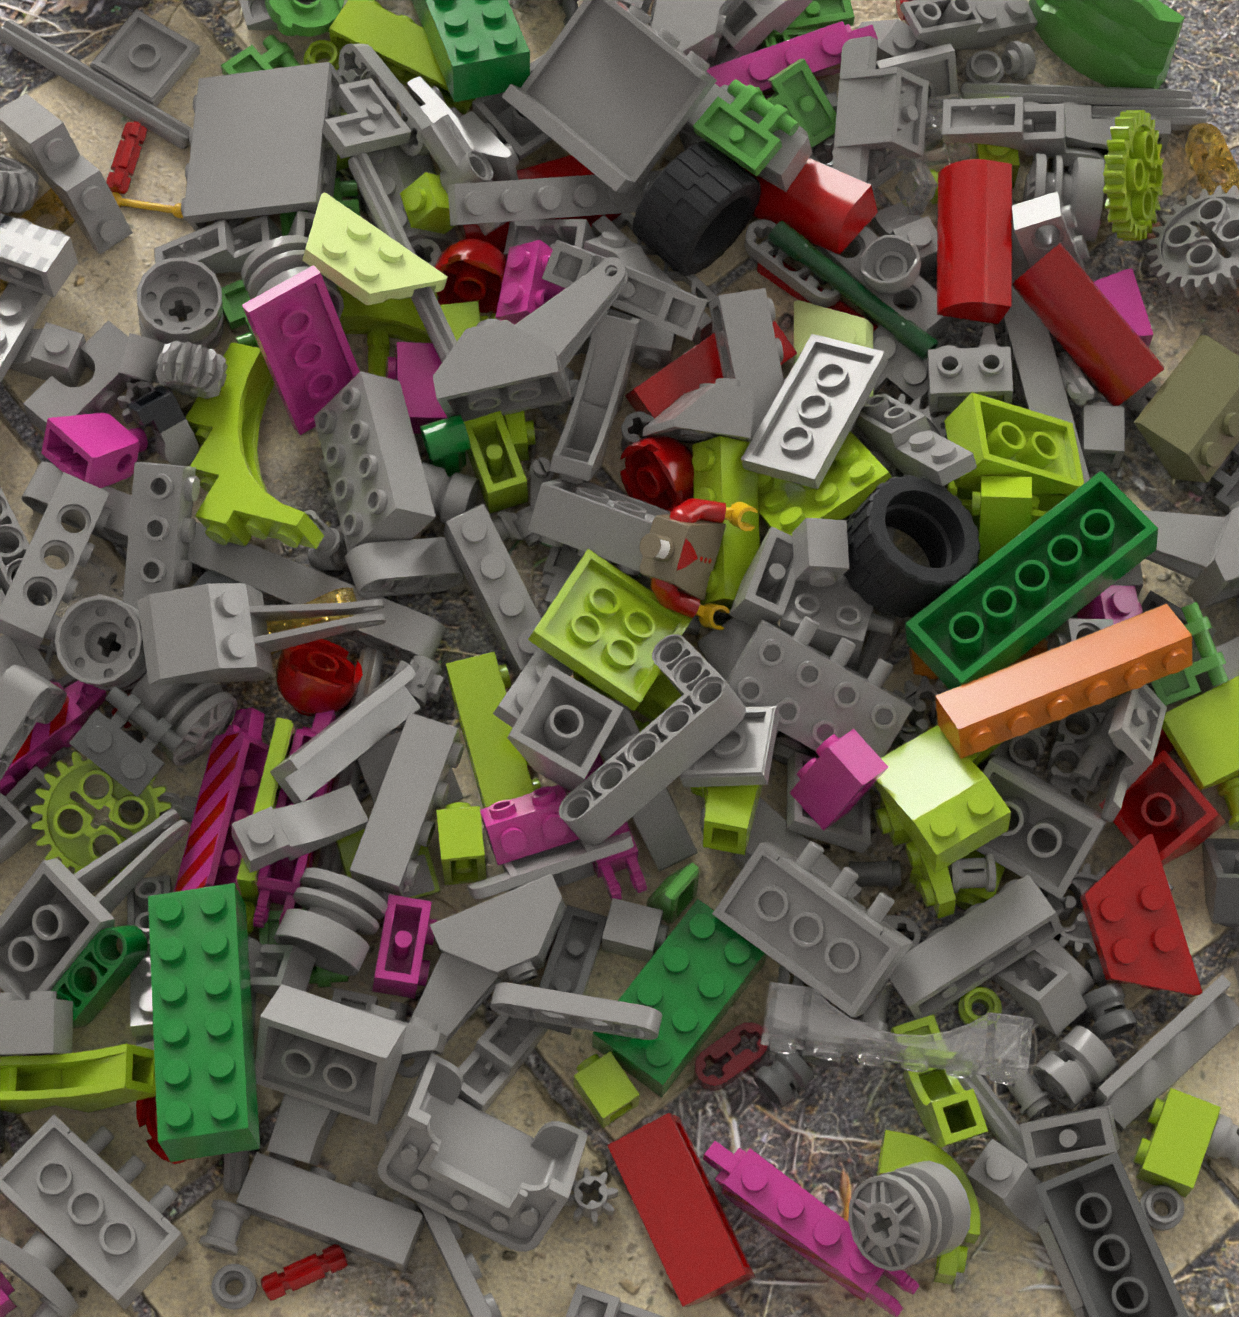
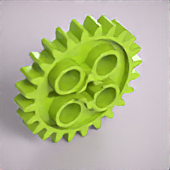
M1126 110V112H1120V117L1115 118V127L1110 128L1112 140L1106 141L1109 153L1104 155L1106 164L1103 172L1105 182L1103 193H1107L1108 197L1105 209H1110L1108 222H1113L1112 232H1117V238L1122 239V241H1142V239H1147V233H1152V224L1157 223L1155 211H1160L1158 198L1163 196L1161 187L1164 179L1162 169L1164 159L1160 158L1159 155L1162 144L1157 143L1159 130H1155V119L1151 120V114L1145 113V110Z
M77 751L72 752V766H69L60 759L56 765L61 774L57 776L47 772L44 775L46 781L51 785L50 789L37 788L35 791L39 797L45 799L44 803L35 804L31 807V811L42 814V819L31 825L32 829L44 830L45 835L36 844L37 846L50 844L52 849L45 859L50 860L59 856L62 859L61 863L66 868L69 866L75 868V874L102 856L95 848V839L103 834L113 836L118 845L127 840V838L106 821L102 822L100 826L95 824L93 819L96 814L91 809L70 797L72 791L80 794L90 805L98 810L104 805L109 807L111 811L108 817L121 827L128 829L134 835L161 816V812L172 807L171 802L159 801L158 798L167 790L166 785L153 787L152 780L142 794L137 797L90 759L84 760ZM93 774L104 776L109 783L108 793L101 797L91 795L86 788L87 778ZM127 800L139 802L144 809L143 818L137 822L125 820L120 812L122 803ZM66 809L77 810L83 818L82 828L76 831L65 829L60 822L62 811ZM116 874L108 880V883L116 877Z

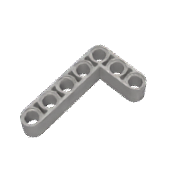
M672 634L660 640L652 652V659L682 696L570 792L561 802L559 807L561 819L584 844L594 846L606 840L738 726L745 716L746 708L729 684L681 635Z

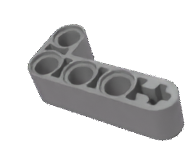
M18 665L8 668L0 678V780L36 722L43 724L51 722L62 709L67 696L64 690L33 670Z

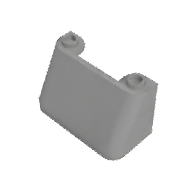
M431 1053L419 1074L383 1151L377 1168L379 1177L390 1188L509 1249L518 1252L533 1250L540 1244L569 1199L588 1134L570 1124L561 1121H551L544 1124L534 1138L458 1099L457 1097L464 1082L462 1073L452 1063Z

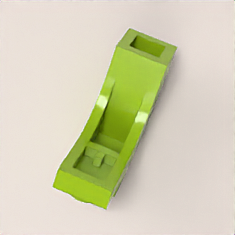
M934 1014L892 1027L891 1033L905 1071L903 1073L905 1083L918 1115L935 1144L942 1148L987 1133L988 1129L974 1089L965 1091L961 1086L949 1060Z
M885 1130L881 1142L877 1176L927 1160L944 1165L957 1176L967 1193L971 1209L970 1228L963 1242L975 1244L980 1236V1211L974 1189L962 1168L944 1150L923 1138ZM959 1245L952 1252L937 1257L934 1282L951 1285L957 1272L964 1274L968 1253L967 1246Z

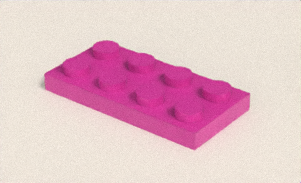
M314 265L242 305L291 424L299 435L316 427L314 416L360 372L323 277Z

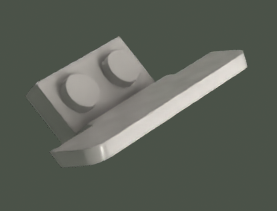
M871 36L849 39L842 47L832 163L833 169L866 183L869 150L886 147L909 159L923 156L929 89L928 81L899 67L876 69L878 40Z
M1147 684L1141 688L1119 695L1108 732L1113 744L1119 749L1101 818L1110 823L1113 822L1121 810L1126 790L1153 763L1167 707Z
M630 831L607 838L594 846L584 844L579 839L502 864L505 873L467 885L469 894L474 899H482L507 890H514L549 874L553 875L558 887L594 876L593 861L626 851L634 846Z

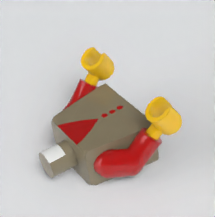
M690 498L675 507L670 514L657 515L653 519L650 533L646 534L640 541L639 549L643 557L639 569L640 574L651 580V589L661 606L689 618L698 616L701 625L706 628L724 629V627L714 623L713 615L716 611L729 614L730 610L726 606L708 603L702 605L700 600H705L710 573L714 569L726 527L723 521L729 520L732 525L741 530L752 531L755 526L741 522V518L747 511L758 513L754 507L743 502H736L728 508L726 503Z

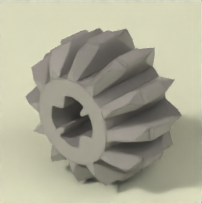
M173 341L164 344L163 351L159 354L156 364L158 366L156 376L161 385L167 386L169 390L177 391L181 395H189L193 398L209 399L218 396L227 376L225 374L227 369L226 359L222 355L217 354L213 349H207L202 345H195L189 341L185 343Z

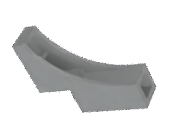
M27 93L0 109V127L9 144L48 183L77 222L95 251L101 254L133 233L102 173L80 155L66 126L60 119Z
M609 308L593 329L575 398L563 433L552 456L549 471L559 473V478L564 481L576 484L583 483V480L590 481L603 465L613 420L621 410L642 318L636 315Z
M371 1004L369 1012L357 1008V1010L406 1026L400 1062L415 1057L431 1055V1053L443 1054L448 1037L437 1032L438 1023L413 1016L411 1024L395 1019L396 1011ZM284 1094L267 1151L318 1166L328 1134L340 1112Z

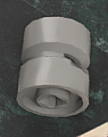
M422 463L435 515H439L441 523L446 524V521L474 509L479 489V479L457 472L448 477L444 468Z
M1078 1025L1059 1042V1052L1050 1050L1033 1067L1034 1075L1042 1087L1056 1101L1069 1109L1076 1107L1090 1093V1083L1099 1084L1117 1066L1114 1056L1106 1045L1091 1031Z

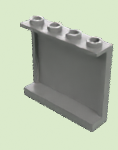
M584 0L522 87L510 84L502 98L615 192L632 197L717 80L707 72L710 65L692 51L685 55L677 48L681 41L662 27L658 32L648 25L652 18L636 5L632 4L630 8H627L619 0Z
M330 62L199 78L197 95L193 98L194 125L193 129L189 132L190 160L185 167L186 195L181 202L183 218L195 231L206 227V222L306 210L308 213L316 214L321 194L325 192L333 197L337 152L321 130L325 119L341 116L342 106L335 98L338 85L344 84V81Z

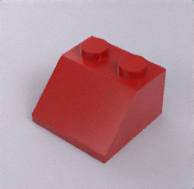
M1165 750L1153 759V763L1126 790L1121 810L1113 820V823L1133 847L1140 838L1153 834L1162 865L1194 850L1227 823ZM1103 800V801L1099 804V806H1100L1102 809H1103V807H1104L1105 800Z

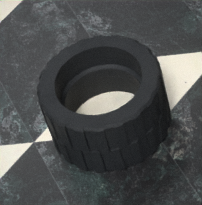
M707 141L699 142L676 156L652 182V185L645 192L635 211L633 233L681 275L690 276L697 274L722 256L743 232L759 204L761 184L734 160Z
M913 475L889 478L885 483L877 486L846 521L849 569L843 575L846 576L851 588L866 603L876 607L878 611L885 614L889 613L899 618H913L976 567L981 547L977 526H975L972 520L973 517L968 509L966 510L962 502L947 491V488L931 482L930 479L918 478ZM886 526L898 529L913 538L925 552L931 568L919 565L903 555L892 542Z

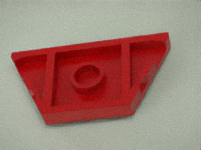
M1153 834L1146 835L1140 838L1129 852L1116 861L1106 871L1104 876L1092 884L1080 896L1106 980L1122 984L1131 983L1140 985L1142 988L1157 991L1166 990L1181 993L1187 997H1195L1202 993L1200 982Z

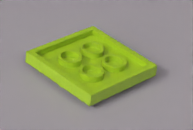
M850 431L818 489L758 473L759 516L769 528L774 527L792 536V532L805 518L843 520L855 512L877 486L885 483L892 476Z
M587 549L528 638V641L635 711L661 671L652 659V652L655 646L666 636L672 634L682 636L692 618L661 606L652 591L590 549Z

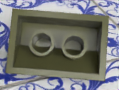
M1200 335L1134 421V424L1172 479L1208 483L1239 442V356L1207 335Z

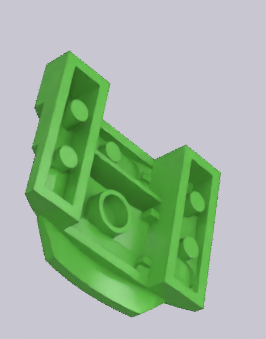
M1029 0V6L1038 21L1035 27L1038 35L1060 59L1079 73L1107 87L1158 89L1164 83L1185 17L1159 0Z

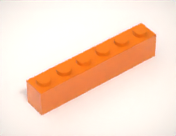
M1167 604L1161 605L936 695L938 726L961 759L974 753L985 751L989 747L1016 736H1022L1031 730L1056 720L1064 719L1068 715L1093 705L1101 704L1108 699L1130 690L1141 688L1145 684L1170 674L1178 673L1192 666V635Z

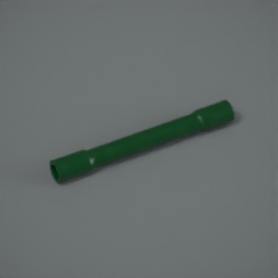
M781 220L772 229L768 236L769 241L828 283L893 334L898 342L921 360L925 361L928 358V350L936 349L939 343L936 339L911 320L901 316L814 248L809 240L786 222Z

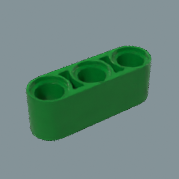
M124 925L100 930L51 989V991L57 992L56 999L73 1001V1029L90 1024L144 958L148 942L144 932L137 926ZM118 938L122 941V954L117 949ZM92 970L95 972L97 977L96 986H94V984L92 983Z

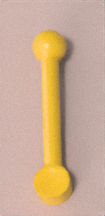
M112 192L119 208L126 206L172 213L178 219L183 218L181 203L172 206L122 198L119 193Z

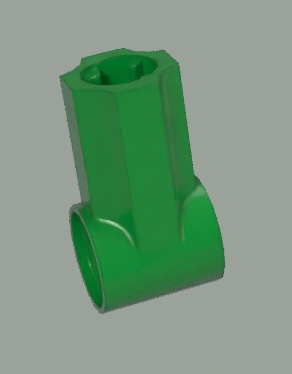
M454 415L420 426L429 463L444 468L448 477H451L456 472L460 473L462 468L467 465L465 451L471 449L467 429L461 415Z

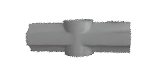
M449 114L433 122L418 134L442 170L440 180L447 193L448 185L493 182L491 179L494 172L489 160L480 151L470 148ZM506 222L481 223L477 225L486 236Z

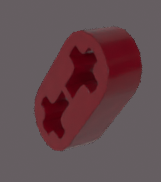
M744 1022L704 1049L697 1056L694 1066V1076L698 1084L704 1089L717 1091L725 1088L758 1064L765 1057L769 1043L766 1031L759 1024ZM745 1035L748 1039L756 1036L759 1039L756 1043L757 1052L753 1053L750 1049H745L737 1056L733 1053L741 1045L740 1036ZM724 1058H728L729 1061L722 1067L721 1078L718 1079L714 1074L708 1077L704 1075L707 1066L706 1061L710 1060L713 1064H717Z

